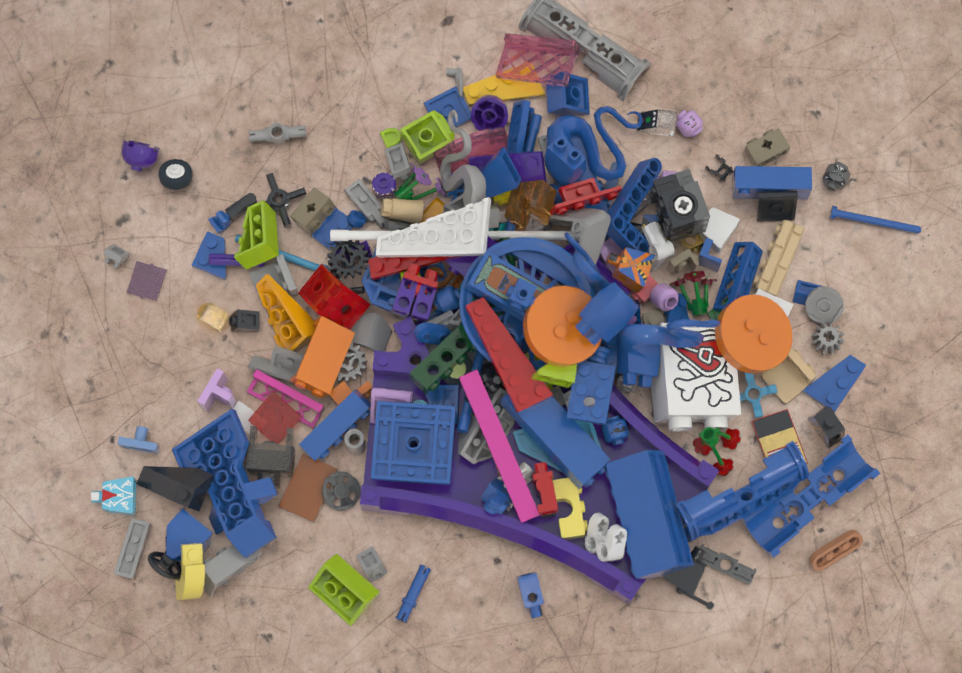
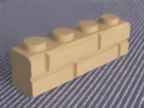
M783 220L782 225H777L774 232L777 235L775 242L771 240L767 249L770 252L768 259L764 257L760 266L763 269L761 276L757 275L753 283L756 286L755 293H757L759 288L776 297L778 296L805 230L804 227L788 220Z

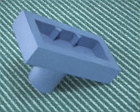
M137 426L134 439L119 436L118 445L121 448L155 454L159 453L160 448L157 443L146 441L148 428Z

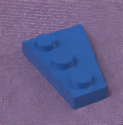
M849 355L802 390V392L822 406H830L835 413L866 367V364Z

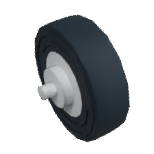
M172 159L160 166L158 175L160 183L164 187L178 190L190 184L193 172L191 166L186 161Z

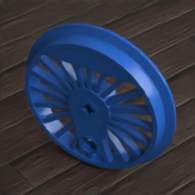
M520 237L499 242L486 250L507 263L506 255L513 256L517 259L519 270L524 272L523 263L531 267L530 276L533 278L535 271L542 274L539 279L540 282L543 283L545 277L553 280L547 285L550 288L558 283L562 286L578 288L587 293L591 298L595 296L589 282L572 261L573 256L552 242L538 238ZM479 255L464 277L459 296V310L461 321L469 340L480 354L492 362L465 308L466 305L472 303V298H481L465 288L483 256ZM498 307L492 308L495 313L504 312L498 318L520 348L522 338L524 337L523 322ZM528 346L529 362L538 371L548 363L542 360L535 361L534 353Z

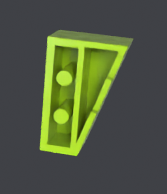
M262 200L247 208L242 226L244 229L243 236L239 237L238 241L240 244L239 251L234 256L246 270L279 256L276 212Z

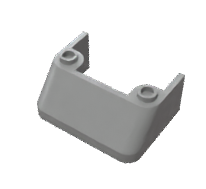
M553 206L534 214L529 219L525 231H550L552 224L572 227V235L580 239V246L589 254L595 265L611 221V217L607 212L591 208H582L576 211L571 209L559 216L557 214L550 215L549 211Z

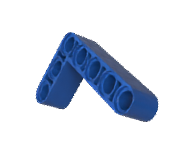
M650 158L637 164L607 212L611 217V221L606 234L622 250L631 248L649 253L650 245L647 239L630 223V220L649 192L650 187H652L653 180L657 179L662 170V164L658 158Z

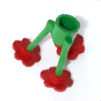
M707 427L699 433V438L693 440L695 452L707 456L713 450L718 462L713 464V467L719 470L717 475L726 476L734 468L733 460L721 459L715 445L718 443L720 435L723 447L735 449L737 443L741 441L739 437L740 431L728 428L726 433H724L718 427L715 429Z

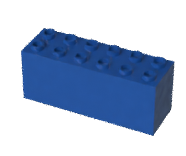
M645 450L606 463V475L611 482V494L617 505L616 513L620 518L622 528L627 531L626 551L630 556L632 563L631 571L635 578H655L694 566L683 521L676 509L677 499L664 451Z

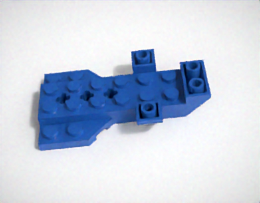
M230 409L174 447L172 451L179 467L199 468L214 475L208 489L213 503L209 520L215 534L218 535L224 531L230 542L243 557L247 558L277 538L270 521L265 519L259 503L265 504L277 496L278 493L270 477L252 482L249 481L243 467L249 440L236 410Z

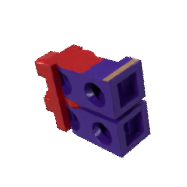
M410 264L407 272L403 275L391 311L408 316L415 297L410 317L427 322L438 282H436L438 272L428 269L425 278L418 276L420 266Z

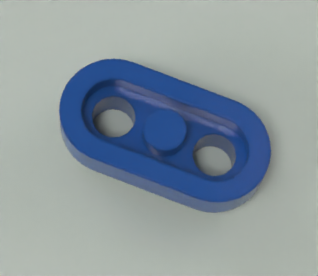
M421 323L414 330V335L419 342L439 345L451 334L446 325Z

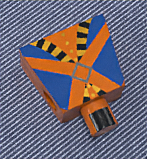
M625 248L620 255L610 252L606 263L615 266L612 274L613 278L638 293L645 286L655 255Z

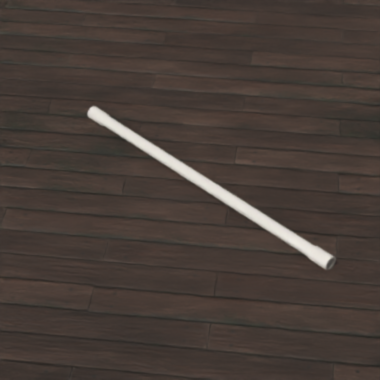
M330 230V241L377 240V237L393 231ZM488 231V236L494 241H499L500 238L510 237V239L530 237L546 241H568L564 236L566 232L576 241L580 240L574 237L571 231Z

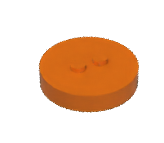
M571 286L552 287L538 295L533 305L527 308L523 320L525 340L531 351L545 363L559 367L573 366L589 358L597 350L601 340L593 345L575 326L582 320L579 313L592 298L584 291Z
M760 295L742 296L729 303L717 318L721 322L718 327H715V339L718 349L731 366L742 372L750 374L766 372L782 363L791 349L793 336L790 321L783 309L767 297Z

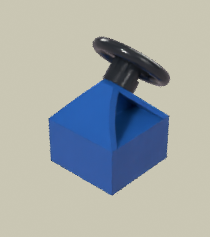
M182 508L167 524L165 553L159 551L151 552L148 555L149 565L155 572L165 578L172 580L181 578L182 567L177 562L181 561V544L201 543L202 554H204L211 545L213 532ZM173 567H175L177 570L176 574H174V572L172 571Z

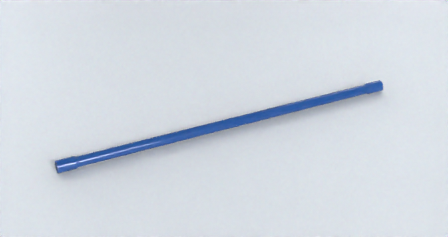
M531 115L524 152L534 151L542 121L541 115ZM518 185L514 190L505 231H515L525 186ZM476 350L471 372L478 370L480 375L485 357L478 350ZM465 400L456 429L457 432L464 434L468 433L472 413L470 403H467Z

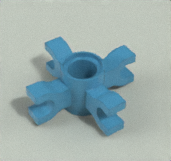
M745 373L748 387L745 392L739 393L740 402L746 400L751 402L755 417H762L764 415L760 401L763 396L778 393L776 384L760 388L755 383L754 375ZM752 389L759 391L757 399L749 398V392Z

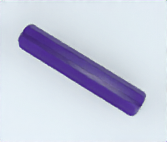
M209 254L208 262L210 265L242 266L234 258L235 254ZM265 262L256 265L255 267H263L265 265Z

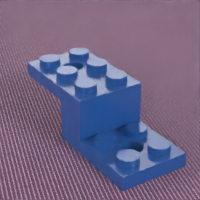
M619 333L608 342L603 338L600 345L611 351L606 359L607 365L588 362V358L577 364L575 383L572 385L567 419L606 425L617 367ZM587 397H592L595 400V404L592 407L585 406L584 400Z

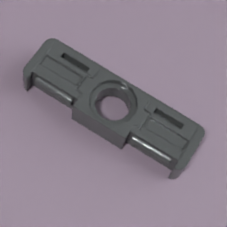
M705 544L700 546L705 551L700 561L705 563L707 567L743 584H751L756 568L752 570L738 563L739 560L722 552L718 554L704 547ZM724 559L731 562V568L728 570H723L720 566V562Z

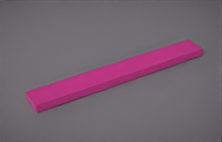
M478 370L459 377L520 522L523 523L539 516Z

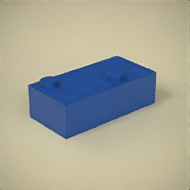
M735 166L732 175V199H758L759 192L797 191V200H808L812 191V167Z

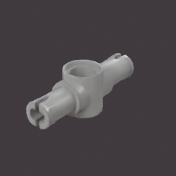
M274 123L262 130H249L250 143L267 141L280 145L286 140H290V138L306 137L305 125L288 127V125L283 126L280 123ZM275 131L282 132L279 137L273 136Z

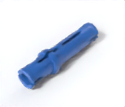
M421 564L406 597L402 599L403 603L395 617L404 623H407L413 607H416V600L431 572L430 568H425L426 566Z

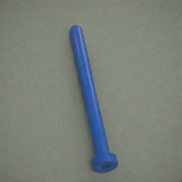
M832 206L830 212V219L834 220L835 217L913 233L921 232L920 226L838 210L837 206Z

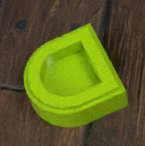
M388 128L379 132L386 149L401 143V134L398 129Z

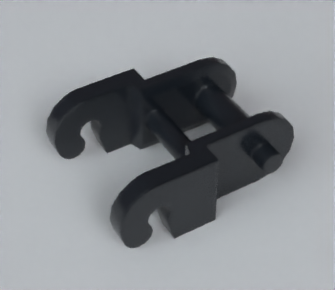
M717 154L715 157L722 165L717 171L710 170L708 166L705 167V170L713 177L716 175L720 181L725 182V177L734 171L731 166L729 167L726 164V160L720 158ZM724 167L726 171L721 175L719 172Z

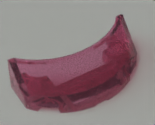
M499 127L494 130L489 128L469 134L472 150L465 159L451 163V173L464 164L469 165L468 158L470 156L494 155L501 148L505 147L506 149L508 137L505 128ZM462 137L446 144L445 148L434 152V160L439 172L442 160L447 154L459 153L463 150L464 142Z

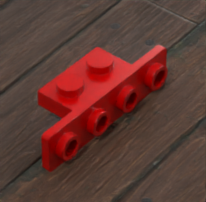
M594 177L560 187L558 191L563 202L554 205L549 211L550 215L557 214L559 216L571 209L576 211L588 204H591V206L599 204L604 199L608 201L618 197L622 187L620 185L599 191Z

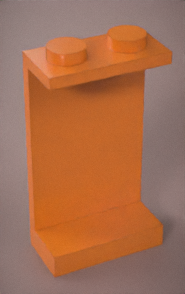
M323 316L315 319L313 324L315 330L296 375L290 379L297 388L307 389L311 391L312 395L319 398L331 393L355 335L353 331Z

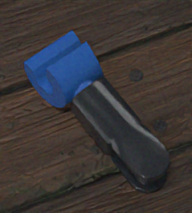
M248 193L226 208V213L221 210L215 213L216 216L209 218V222L217 233H223L228 229L231 221L245 213L249 206L256 204V195Z

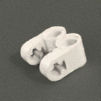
M595 513L590 518L585 538L586 550L592 554L597 553L598 558L603 562L622 559L627 531L617 524L611 526L608 530L609 519L601 513Z

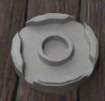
M820 286L808 294L805 307L809 318L819 324L823 322L825 324L833 323L842 315L844 301L836 289L829 286Z

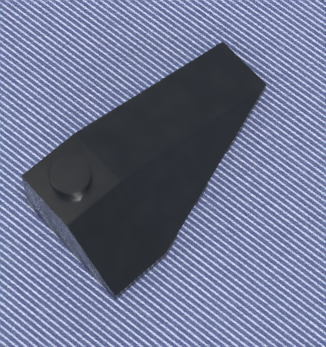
M143 466L136 484L187 508L200 511L214 475L199 468Z

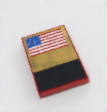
M788 409L751 421L764 459L785 448L786 444L794 441L802 453L806 464H808Z

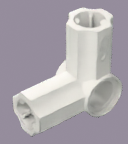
M652 222L644 226L642 230L650 245L649 253L655 255L651 270L655 271L660 268L667 258L673 257L675 251L672 242L666 240L659 223Z

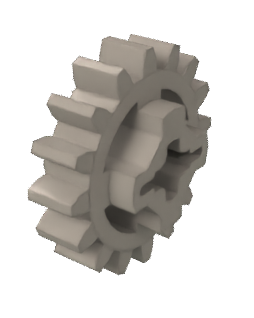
M351 342L348 351L353 353H347L345 359L349 361V365L346 366L343 363L340 371H345L348 374L338 373L337 376L340 383L343 379L346 380V383H349L351 378L356 381V375L362 377L361 370H366V366L363 364L367 363V359L362 358L365 356V352H359L361 349L359 345L354 348L353 342ZM359 361L358 367L354 371V365Z

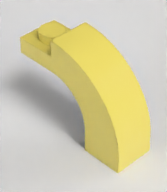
M181 544L182 572L181 578L175 580L176 599H199L203 593L205 580L202 544Z

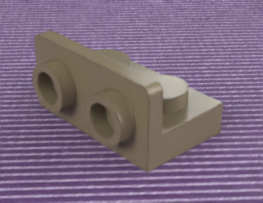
M688 248L671 259L666 269L670 274L674 272L678 274L687 265L691 271H696L700 264L698 262L700 259L695 251L691 252Z

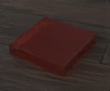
M273 391L248 421L278 446L302 416Z

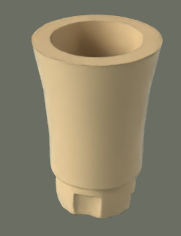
M383 198L380 216L412 224H420L424 209L423 199Z

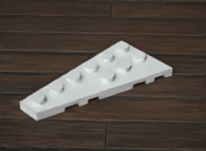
M487 197L482 199L481 202L470 203L456 211L445 212L426 219L427 221L420 224L415 223L406 229H398L377 237L376 256L385 258L483 255L487 248L491 199Z

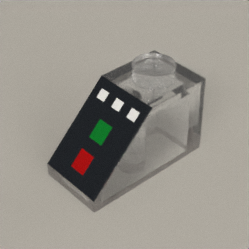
M656 109L641 112L643 123L640 128H637L636 132L674 136L677 111Z

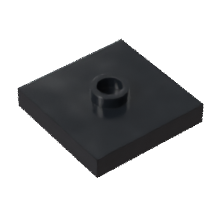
M797 191L759 192L757 221L795 220Z

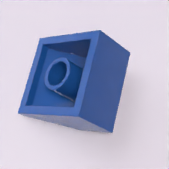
M563 71L546 77L547 110L549 114L557 116H582L590 114L587 78Z

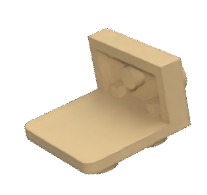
M792 348L782 363L761 375L762 380L768 386L776 384L778 393L775 394L784 404L790 402L817 377L815 369L810 364L806 365L802 360L803 356L801 353Z

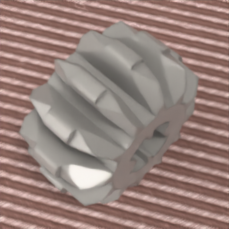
M825 322L821 324V327L816 326V332L811 335L814 338L812 345L818 344L816 351L822 348L823 355L827 353V350H829L831 355L834 354V349L839 351L841 349L839 344L844 343V340L841 338L844 333L837 332L840 328L839 326H836L835 329L832 328V322L829 323L828 327ZM826 335H829V339H831L829 342L826 341Z

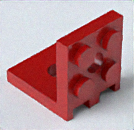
M323 264L317 268L298 292L317 314L349 330L352 329L371 305L363 297L344 285ZM348 305V309L345 312H341L342 308Z

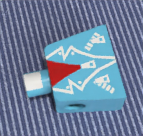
M134 477L104 481L102 483V491L91 492V502L102 503V510L105 512L136 516L137 480Z

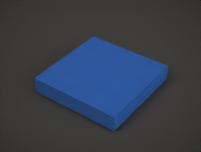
M457 86L423 103L428 113L435 110L444 116L447 123L449 112L455 110L458 114V122H456L453 116V123L457 128L472 121L471 111L464 98L459 96Z

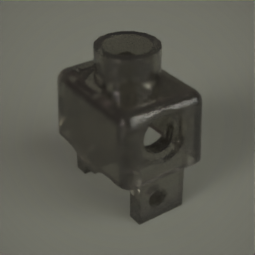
M250 426L249 445L245 454V468L249 475L257 476V480L272 478L276 489L280 488V477H292L296 458V450L294 448L295 431L293 428H287L286 446H282L275 441H264L257 444L258 429L256 426Z

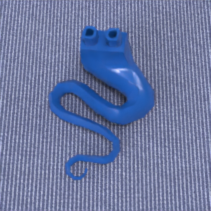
M610 106L599 107L594 113L596 128L616 158L617 167L613 170L603 166L598 143L590 124L585 119L573 115L556 118L547 128V150L544 163L548 174L563 186L581 180L586 171V158L574 147L570 139V135L578 134L586 148L589 166L596 176L607 181L623 177L627 167L624 155L603 126L600 116L602 113H609L626 128L637 129L643 123L641 113L637 111L627 113V115L636 114L639 117V122L636 124L629 123Z
M566 232L564 236L576 250L572 261L596 293L579 313L582 320L575 327L593 345L597 344L602 338L608 342L629 323L639 306L615 282L611 284L599 273L589 254Z
M682 319L672 321L666 327L627 324L619 332L620 339L617 348V374H623V385H636V378L639 377L638 387H651L652 378L658 377L661 358L660 344L677 348L696 347L703 342L705 337L703 334L683 329L682 327L713 328L718 327L721 322L718 320L698 321Z

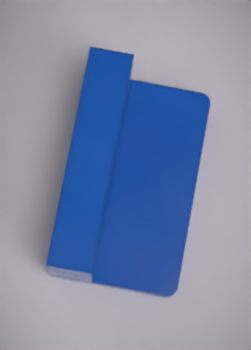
M706 237L699 254V266L718 272L722 259L709 255L713 240Z

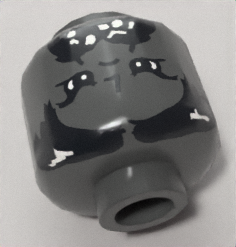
M835 162L829 164L822 176V180L826 184L825 187L831 191L843 189L850 178V172L843 163Z

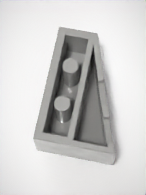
M232 544L227 549L226 547L220 549L216 553L217 556L212 560L208 558L203 561L205 565L203 589L208 596H213L215 589L222 584L224 586L227 585L229 579L238 573H242L256 562L262 552L259 549L245 558Z

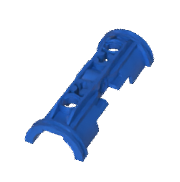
M848 434L841 439V445L822 459L823 463L809 473L807 480L811 484L797 495L792 491L769 503L752 515L750 514L742 518L743 524L750 535L772 558L781 553L780 547L796 536L801 528L814 519L810 510L819 503L825 501L831 506L844 494L852 492L868 478L874 479L881 474L863 460L856 451L852 438ZM837 470L844 474V478L841 481H837L833 477V473ZM830 479L832 483L826 488L827 492L824 490L820 491V483L824 485ZM789 507H796L798 509L796 512L797 516L795 514H792L788 517V519L790 520V522H788L787 518L781 513L784 512V514L786 515L790 511ZM775 518L783 520L784 525L782 528L774 527L773 520Z
M794 441L786 444V447L763 459V463L767 468L750 477L749 484L734 492L731 487L713 498L708 490H705L685 502L682 500L676 503V509L686 525L684 529L688 542L700 536L712 535L747 517L769 503L792 492L800 482L807 479L809 476L807 464Z

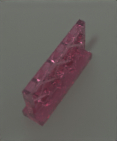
M505 33V46L495 75L496 78L559 86L568 85L575 58L580 53L576 41ZM509 49L518 51V54L510 59L507 56ZM528 52L536 54L529 60H526L524 57ZM546 54H552L553 58L545 63L541 59ZM570 56L569 61L563 65L560 63V58ZM522 57L524 63L515 68L513 62ZM539 59L542 65L533 70L530 64ZM557 61L560 67L550 72L548 66ZM509 64L512 66V71H510L509 73H502L503 68H505ZM527 66L531 70L526 75L519 74V71ZM544 68L549 73L544 77H537L536 75ZM563 70L565 73L563 80L555 79L554 75Z

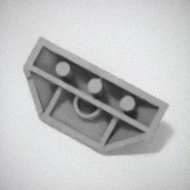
M499 387L488 396L507 437L514 425V418L499 403L507 394L506 391ZM474 412L471 414L468 433H459L458 454L472 464L493 457Z

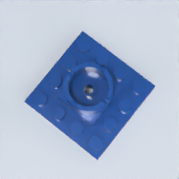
M377 401L371 480L450 485L456 406ZM412 444L418 445L416 448H411Z

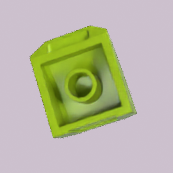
M435 110L400 129L404 143L419 164L427 161L454 141L455 135L450 130L444 116Z

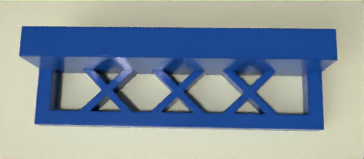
M525 99L513 103L506 147L507 153L524 152L530 118L535 108L530 107V101Z
M753 241L734 243L713 306L715 311H722L734 300L749 295L763 250ZM745 248L744 252L738 256L739 249ZM739 263L738 269L732 273L733 267ZM734 280L733 285L727 289L728 283ZM728 297L727 304L721 305L722 301Z

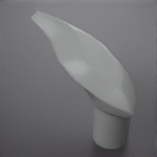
M460 67L457 69L447 68V76H455L459 96L462 97V69Z

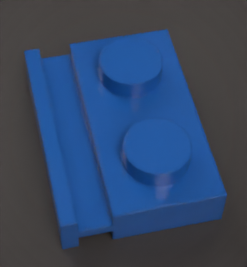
M335 207L332 214L323 221L320 228L311 237L330 251V246L336 247L335 241H330V230L352 231L355 226L348 222L347 215Z

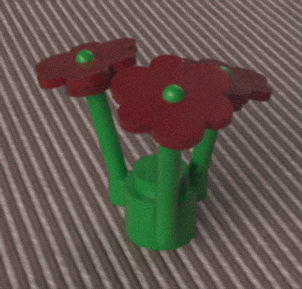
M691 271L684 274L683 278H677V281L669 284H675V287H680L687 301L688 310H692V315L707 313V307H709L708 287L712 285V282H717V279H708V277L701 279L705 277L704 271ZM685 279L694 282L696 298L692 299V303L683 285L686 283ZM698 281H701V285H704V300L703 297L700 298Z

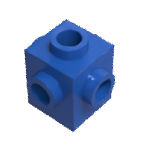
M519 278L514 286H509L506 292V296H508L506 303L510 304V308L513 310L524 311L527 307L533 305L536 298L533 295L537 286Z

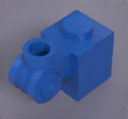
M495 478L488 485L481 497V500L486 502L483 506L484 509L490 514L502 515L512 503L508 491L504 487V482L498 478Z

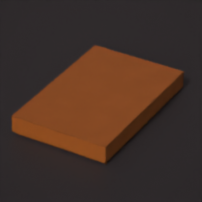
M302 454L278 507L311 522H315L324 502L322 497L324 480L329 475L336 473L338 469L319 460L314 461L311 457ZM329 482L327 483V486H326L327 489H330V487H331V485H332V484H330Z

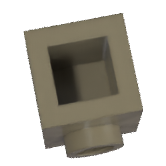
M660 309L642 313L641 320L642 324L658 325L666 323L667 316L662 314Z

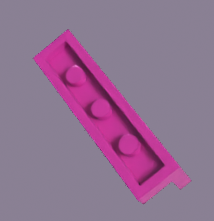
M256 369L253 374L254 380L249 386L247 393L314 429L325 410L324 406ZM257 382L265 385L266 392L257 394L253 391ZM280 393L283 401L278 403L272 402L270 394ZM295 401L298 403L300 410L291 412L288 410L286 403ZM311 410L317 413L311 423L305 420L303 412Z

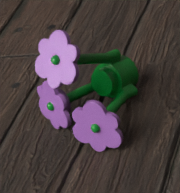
M410 163L413 166L411 169L413 173L409 179L398 187L399 190L395 192L398 199L418 200L437 191L439 194L442 193L444 197H447L440 178H436L438 183L435 184V188L413 197L415 192L412 188L418 183L425 186L432 184L429 175L421 167L417 168L413 163ZM414 177H416V180L412 184L408 185L414 179Z

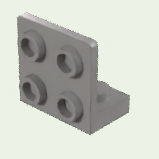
M283 254L276 256L277 262L250 273L257 294L256 284L266 274H269L291 297L298 294Z

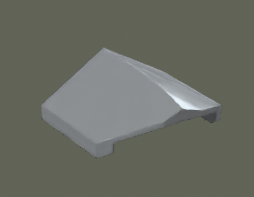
M372 312L362 315L351 330L355 333L352 339L354 345H359L371 351H385L392 333V329L381 315Z

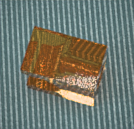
M544 180L520 182L516 189L511 190L504 217L518 228L525 226L528 215L541 225H548L550 219L549 211L553 207L557 191Z

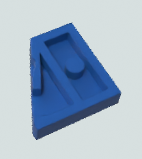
M207 231L192 262V267L226 281V265H210L208 262L210 253L225 254V238Z

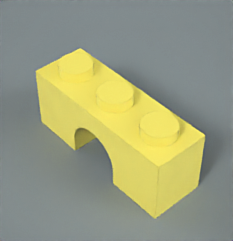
M569 478L553 480L557 502H567L572 507L571 515L566 518H560L558 521L561 538L565 540L585 538L588 524L587 520H583L582 513H585L584 501H580L579 494L582 493V487L578 489Z

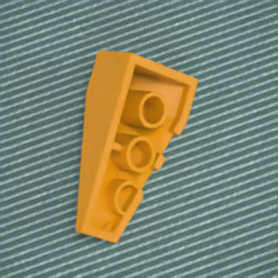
M266 274L256 284V288L263 307L267 308L270 317L268 319L269 325L272 324L276 335L273 337L279 347L297 352L309 344L315 327H313L314 320L269 274Z

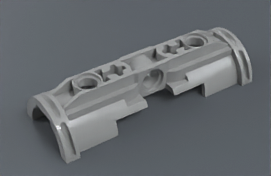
M533 0L525 11L518 28L523 32L528 30L547 44L551 40L565 51H568L572 45L586 54L582 63L599 74L598 80L617 92V97L624 102L634 82L645 69L650 68L652 63L646 58L640 60L604 34L600 37L599 34L587 27V22L557 1ZM558 13L561 18L559 21H552L550 15ZM573 24L574 30L571 29L568 31L567 25L571 26ZM604 46V51H597L598 47ZM618 55L622 60L620 63L614 64L611 61V57Z

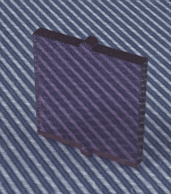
M136 261L127 293L140 296L141 299L147 298L157 301L167 269L154 266L153 263L149 265Z

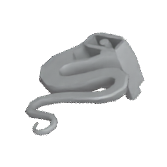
M455 110L449 112L448 125L452 132L462 137L464 146L461 152L447 154L442 160L440 168L441 183L447 192L458 189L463 183L465 184V190L462 195L444 205L443 213L451 210L456 211L470 203L481 202L486 197V180L476 166L464 164L451 175V163L465 159L472 150L470 136L465 130L455 127L453 123V116L456 122H458V114ZM491 205L488 229L499 227V223H506L507 211L500 210V207Z

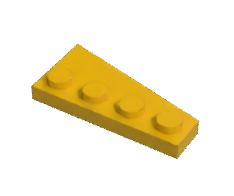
M532 61L463 87V93L469 106H473L475 101L481 96L489 94L498 96L504 102L511 101L512 99L545 96Z

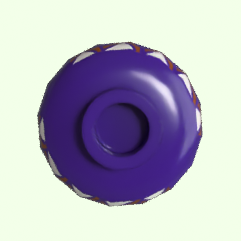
M382 172L373 178L372 190L378 198L389 199L395 194L397 189L396 180L390 173Z

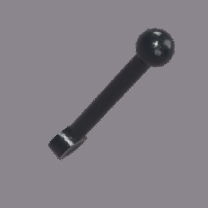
M677 587L676 592L678 594H684L706 605V608L709 610L714 608L713 602H706L695 595L690 596Z

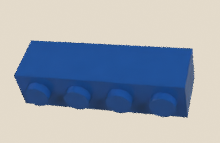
M357 389L354 390L299 445L314 461L319 458L323 460L330 453L328 449L332 445L336 447L344 440L342 436L349 430L355 429L357 427L355 423L360 418L364 420L371 413L369 411L371 403Z

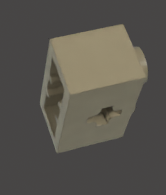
M778 128L766 131L763 137L759 139L753 138L748 141L744 151L753 166H764L787 154L790 146ZM763 145H765V147L770 146L769 150L767 148L763 149Z
M313 188L291 213L290 217L296 225L312 235L320 228L323 221L332 214L336 206L328 196Z

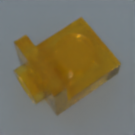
M205 303L197 311V320L203 321L217 331H221L230 314L212 303Z

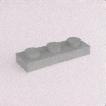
M131 518L114 571L115 575L134 580L151 523Z

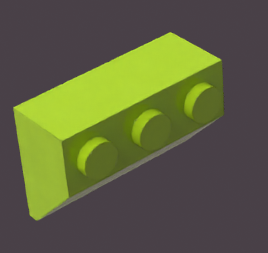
M337 553L323 564L308 586L317 597L350 626L359 619L380 593Z

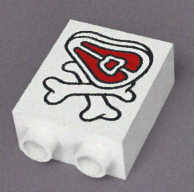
M660 323L658 326L666 327L668 323ZM682 327L683 329L699 332L705 337L703 342L696 347L677 348L660 344L661 358L658 377L652 378L651 385L654 423H668L669 431L672 432L691 430L692 423H704L705 428L712 427L715 429L718 427L720 431L728 429V421L741 415L737 369L731 366L721 355L715 339V327Z

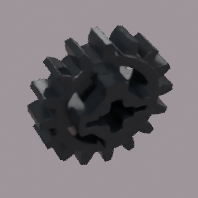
M352 240L342 241V243L335 241L336 247L330 246L332 253H327V257L330 259L328 260V265L332 266V272L337 270V277L344 274V279H347L348 275H351L352 279H354L355 273L362 275L361 269H367L364 263H369V258H367L369 254L365 250L364 244L359 246V240L355 242ZM346 253H348V256H349L350 259H351V260H350V264L348 263V260L346 259Z

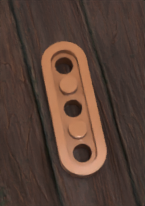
M854 529L845 532L813 552L809 558V564L817 571L824 570L859 548L863 542L862 535Z

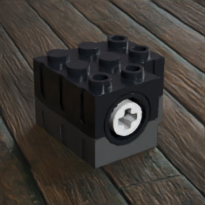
M690 169L653 180L649 195L653 204L656 203V216L658 221L662 220V232L665 238H668L673 243L706 232L710 214L698 181L694 182Z

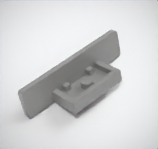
M275 345L271 360L254 355L248 368L255 371L257 369L275 378L291 382L290 379L296 375L304 354Z

